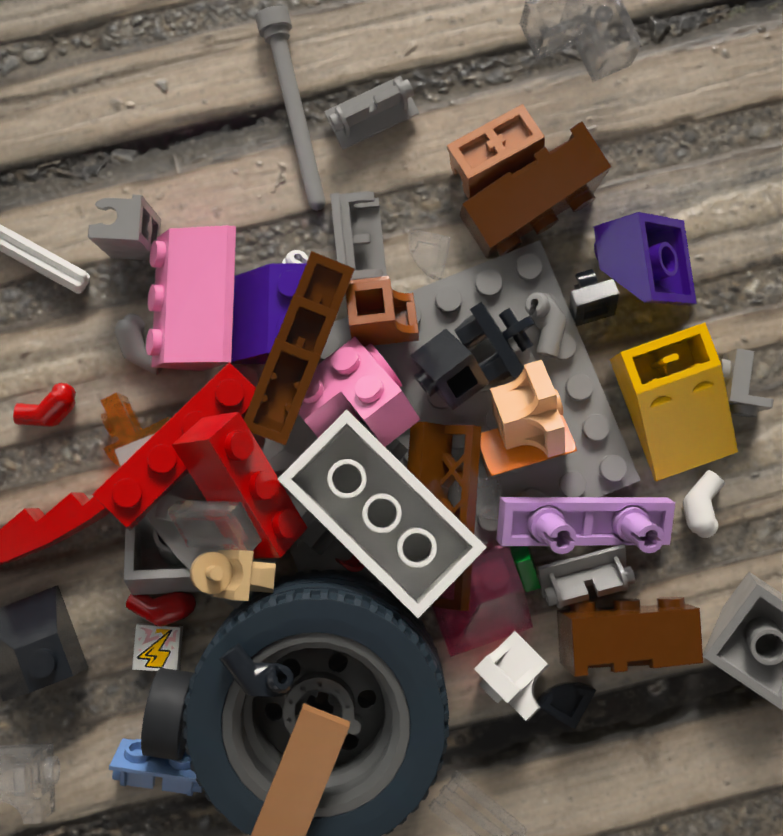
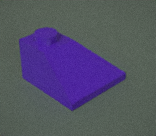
M636 212L593 226L595 235L594 253L601 271L643 302L685 306L697 304L684 220Z

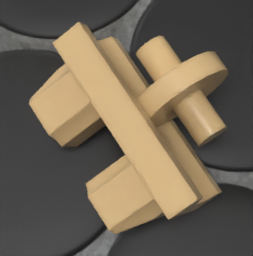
M218 550V552H205L193 561L190 568V580L200 592L213 594V597L249 601V591L273 593L276 564L253 562L254 551Z

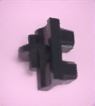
M480 302L470 309L473 315L465 319L454 331L468 350L487 338L495 348L497 353L479 363L489 382L488 385L506 380L510 376L516 379L522 373L524 366L508 341L514 339L522 352L531 348L533 343L525 331L532 327L535 322L531 316L518 321L512 310L508 308L499 314L507 328L501 332L486 306Z

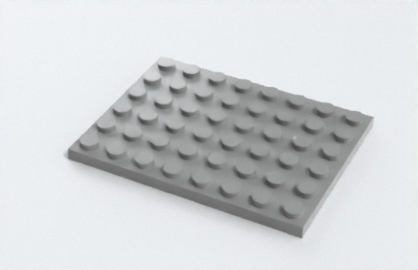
M540 240L506 253L501 257H496L408 292L414 294L419 341L374 346L401 381L403 386L400 389L421 419L418 422L481 426L482 433L498 428L493 416L490 388L507 384L515 379L510 376L501 382L486 385L455 410H452L437 393L430 397L423 390L414 377L420 370L410 355L444 329H447L460 341L454 330L465 319L473 315L470 309L480 302L486 306L501 332L507 328L499 314L510 308L518 321L528 317L529 314L526 312L525 302L533 293L539 292L549 295L564 313L566 326L558 358H549L536 353L541 334L536 324L525 331L533 343L531 348L522 352L514 339L508 341L523 366L535 361H543L551 383L559 393L563 406V417L575 442L577 451L491 477H487L480 454L474 535L483 544L496 540L500 497H602L641 481ZM348 317L334 322L319 363L351 340ZM488 338L469 350L478 364L497 353ZM232 364L247 380L257 387L265 364ZM299 414L286 446L283 445L288 453L301 456L318 437ZM360 420L359 422L372 434L364 422ZM410 428L396 438L408 450ZM252 433L262 449L265 444V437ZM453 435L451 454L457 462L464 454L465 435ZM408 452L400 461L406 468L408 464ZM287 469L277 471V477L279 478ZM457 480L449 487L448 499L453 507L461 500L462 488ZM283 485L289 497L293 494ZM299 538L289 548L298 572L303 571L304 574L311 573V570H318L319 572L334 570L335 573L342 574L345 571L349 572L351 576H364L365 580L369 582L374 580L379 583V586L384 585L366 567L361 571L351 572L337 563L335 558L347 561L353 556L345 546L340 544L337 538L322 555H319Z

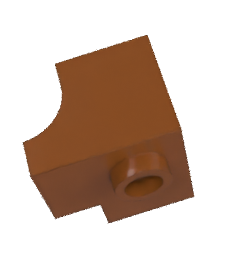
M389 276L350 280L346 291V302L351 339L356 337L364 347L370 343L376 346L419 341L413 293H401L393 290Z

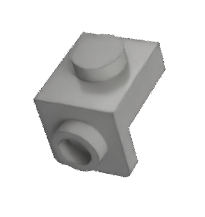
M737 348L723 354V359H719L731 415L757 417V412L773 408L774 399L749 395L754 351Z

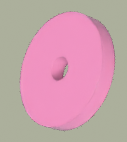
M371 343L368 344L365 349L401 388L403 385L390 365Z

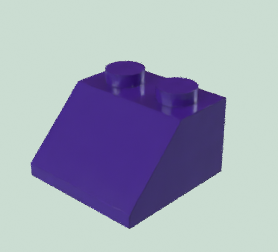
M270 263L234 276L231 364H266L306 263Z

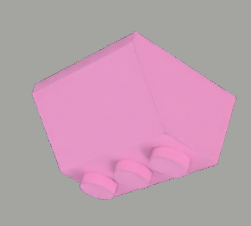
M236 226L170 228L157 237V241H153L150 250V265L156 268L155 285L152 284L149 290L148 308L149 311H154L153 329H149L146 339L147 355L152 356L151 367L205 371L228 364L229 362L231 363Z

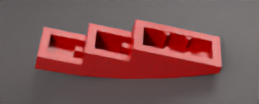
M77 492L68 494L46 514L40 508H24L0 529V565L23 559L58 544L99 521L110 512L95 497L89 500L84 493Z

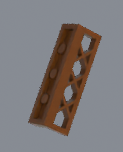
M417 422L410 427L407 469L474 534L482 427ZM453 435H465L464 454L456 462L451 454ZM457 480L462 488L461 500L453 507L448 499L449 487ZM472 563L455 580L454 599L441 597L440 595L431 606L469 611Z

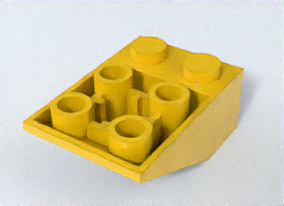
M705 322L622 351L609 359L654 481L665 479L738 452L721 362Z

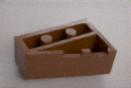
M582 121L570 129L572 134L568 141L550 152L546 147L542 148L534 154L535 161L513 174L511 172L506 173L462 204L460 217L486 258L496 252L501 257L513 251L522 244L520 237L532 230L537 235L548 230L559 221L558 214L568 208H571L573 212H577L596 198L593 193L610 170L611 165Z
M684 597L657 598V605L640 606V599L613 600V607L596 608L595 601H582L570 604L569 609L557 610L560 663L574 677L588 676V668L611 667V672L616 673L628 671L627 666L649 665V668L654 669L703 663L700 608L685 604Z

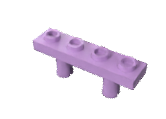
M500 497L496 540L501 546H550V549L558 554L568 553L575 546L622 544L637 545L643 552L653 553L659 550L662 545H670L675 502L668 497Z

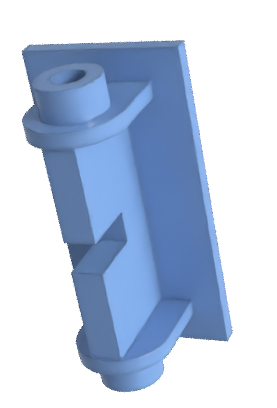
M122 738L109 765V770H113L112 779L120 781V786L128 785L153 789L155 778L161 777L162 791L187 794V796H192L194 792L202 793L203 787L199 786L196 781L195 772L191 770V756L186 751L181 760L144 756L141 750V739Z

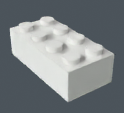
M347 409L278 478L417 618L487 548Z

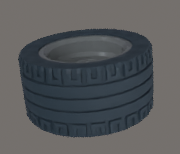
M311 570V573L304 574L302 571L294 576H283L278 582H274L273 593L254 592L250 596L249 601H244L237 609H234L222 623L203 652L190 679L189 692L184 702L187 705L183 712V720L186 722L183 737L187 740L185 749L186 753L191 756V770L195 772L196 781L199 786L204 788L206 798L213 803L219 813H222L227 818V821L232 826L235 825L240 829V832L246 835H251L303 703L350 721L347 734L350 733L358 738V743L355 746L349 748L341 747L306 836H382L383 834H389L394 831L397 825H402L410 813H414L419 808V803L425 800L429 794V787L437 781V771L442 769L443 755L447 751V737H449L448 698L438 651L422 619L419 620L406 606H403L397 600L398 598L388 588L380 587L376 581L369 582L365 580L364 576L358 575V577L349 575V572L343 571L340 574L335 573L334 570H327V572ZM240 643L255 663H279L283 665L287 659H294L300 665V672L291 669L294 675L293 686L281 697L249 696L238 685L219 658L230 648ZM334 653H343L347 658V662L334 670L329 664V658ZM364 690H371L375 693L376 699L373 703L360 697L359 694ZM318 692H324L329 695L324 705L315 702ZM272 702L279 704L282 708V712L275 718L270 717L266 712V705Z

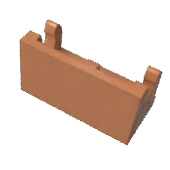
M521 104L448 144L447 150L450 156L451 169L454 175H460L467 198L470 199L506 173L511 172L513 174L535 161L534 154L544 148L545 136L524 105Z

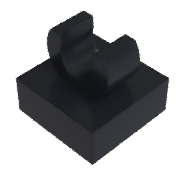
M593 269L576 273L575 277L578 284L574 285L575 290L571 291L569 310L576 327L614 316L619 298V291L614 280L610 279L598 283Z

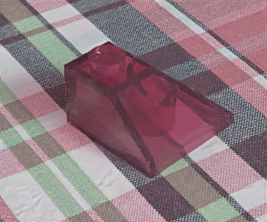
M497 545L486 549L472 562L469 611L433 607L450 657L508 637L514 631L519 633L533 628L524 588L508 546ZM455 581L441 594V597L454 599Z

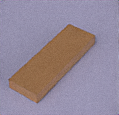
M303 703L250 836H306L349 730L350 721Z

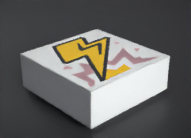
M149 623L136 624L132 670L158 671L160 668L180 670L183 626L166 625L160 627Z

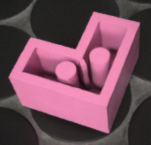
M353 337L317 365L298 413L319 438L347 409L358 421L362 420L384 447L421 420L403 391L356 337Z

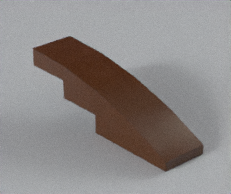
M311 251L244 418L252 433L286 446L355 268Z

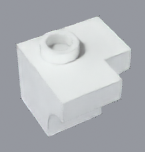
M514 631L495 651L486 656L474 668L483 678L479 685L495 702L499 703L503 699L506 703L510 704L525 721H528L541 708L535 699L534 687L539 676L550 665Z

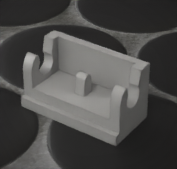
M370 191L330 194L337 261L355 268L351 280L387 276L379 198H375L374 192Z
M132 194V199L103 198L97 201L95 206L98 209L104 211L109 209L115 210L117 212V219L111 225L103 223L89 225L88 238L112 259L150 260L152 243L154 240L157 241V237L160 236L161 218L142 195Z

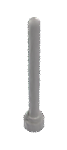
M271 6L260 10L255 15L259 35L264 37L265 42L271 45L309 206L311 209L319 211L324 208L326 202L287 39L290 37L289 31L292 29L288 9L284 6Z

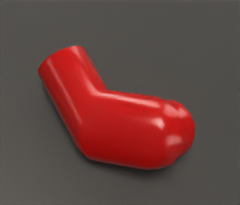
M58 383L52 387L51 392L39 405L17 403L13 411L14 423L16 425L42 427L59 425L75 406V389L67 383Z
M172 592L158 598H153L148 594H130L126 601V608L160 627L186 618L194 611L196 606L195 598L190 592Z

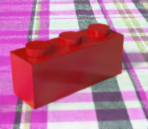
M240 412L202 417L172 444L237 550L254 551L253 559L281 558L307 529L306 524L283 485L278 480L276 473Z

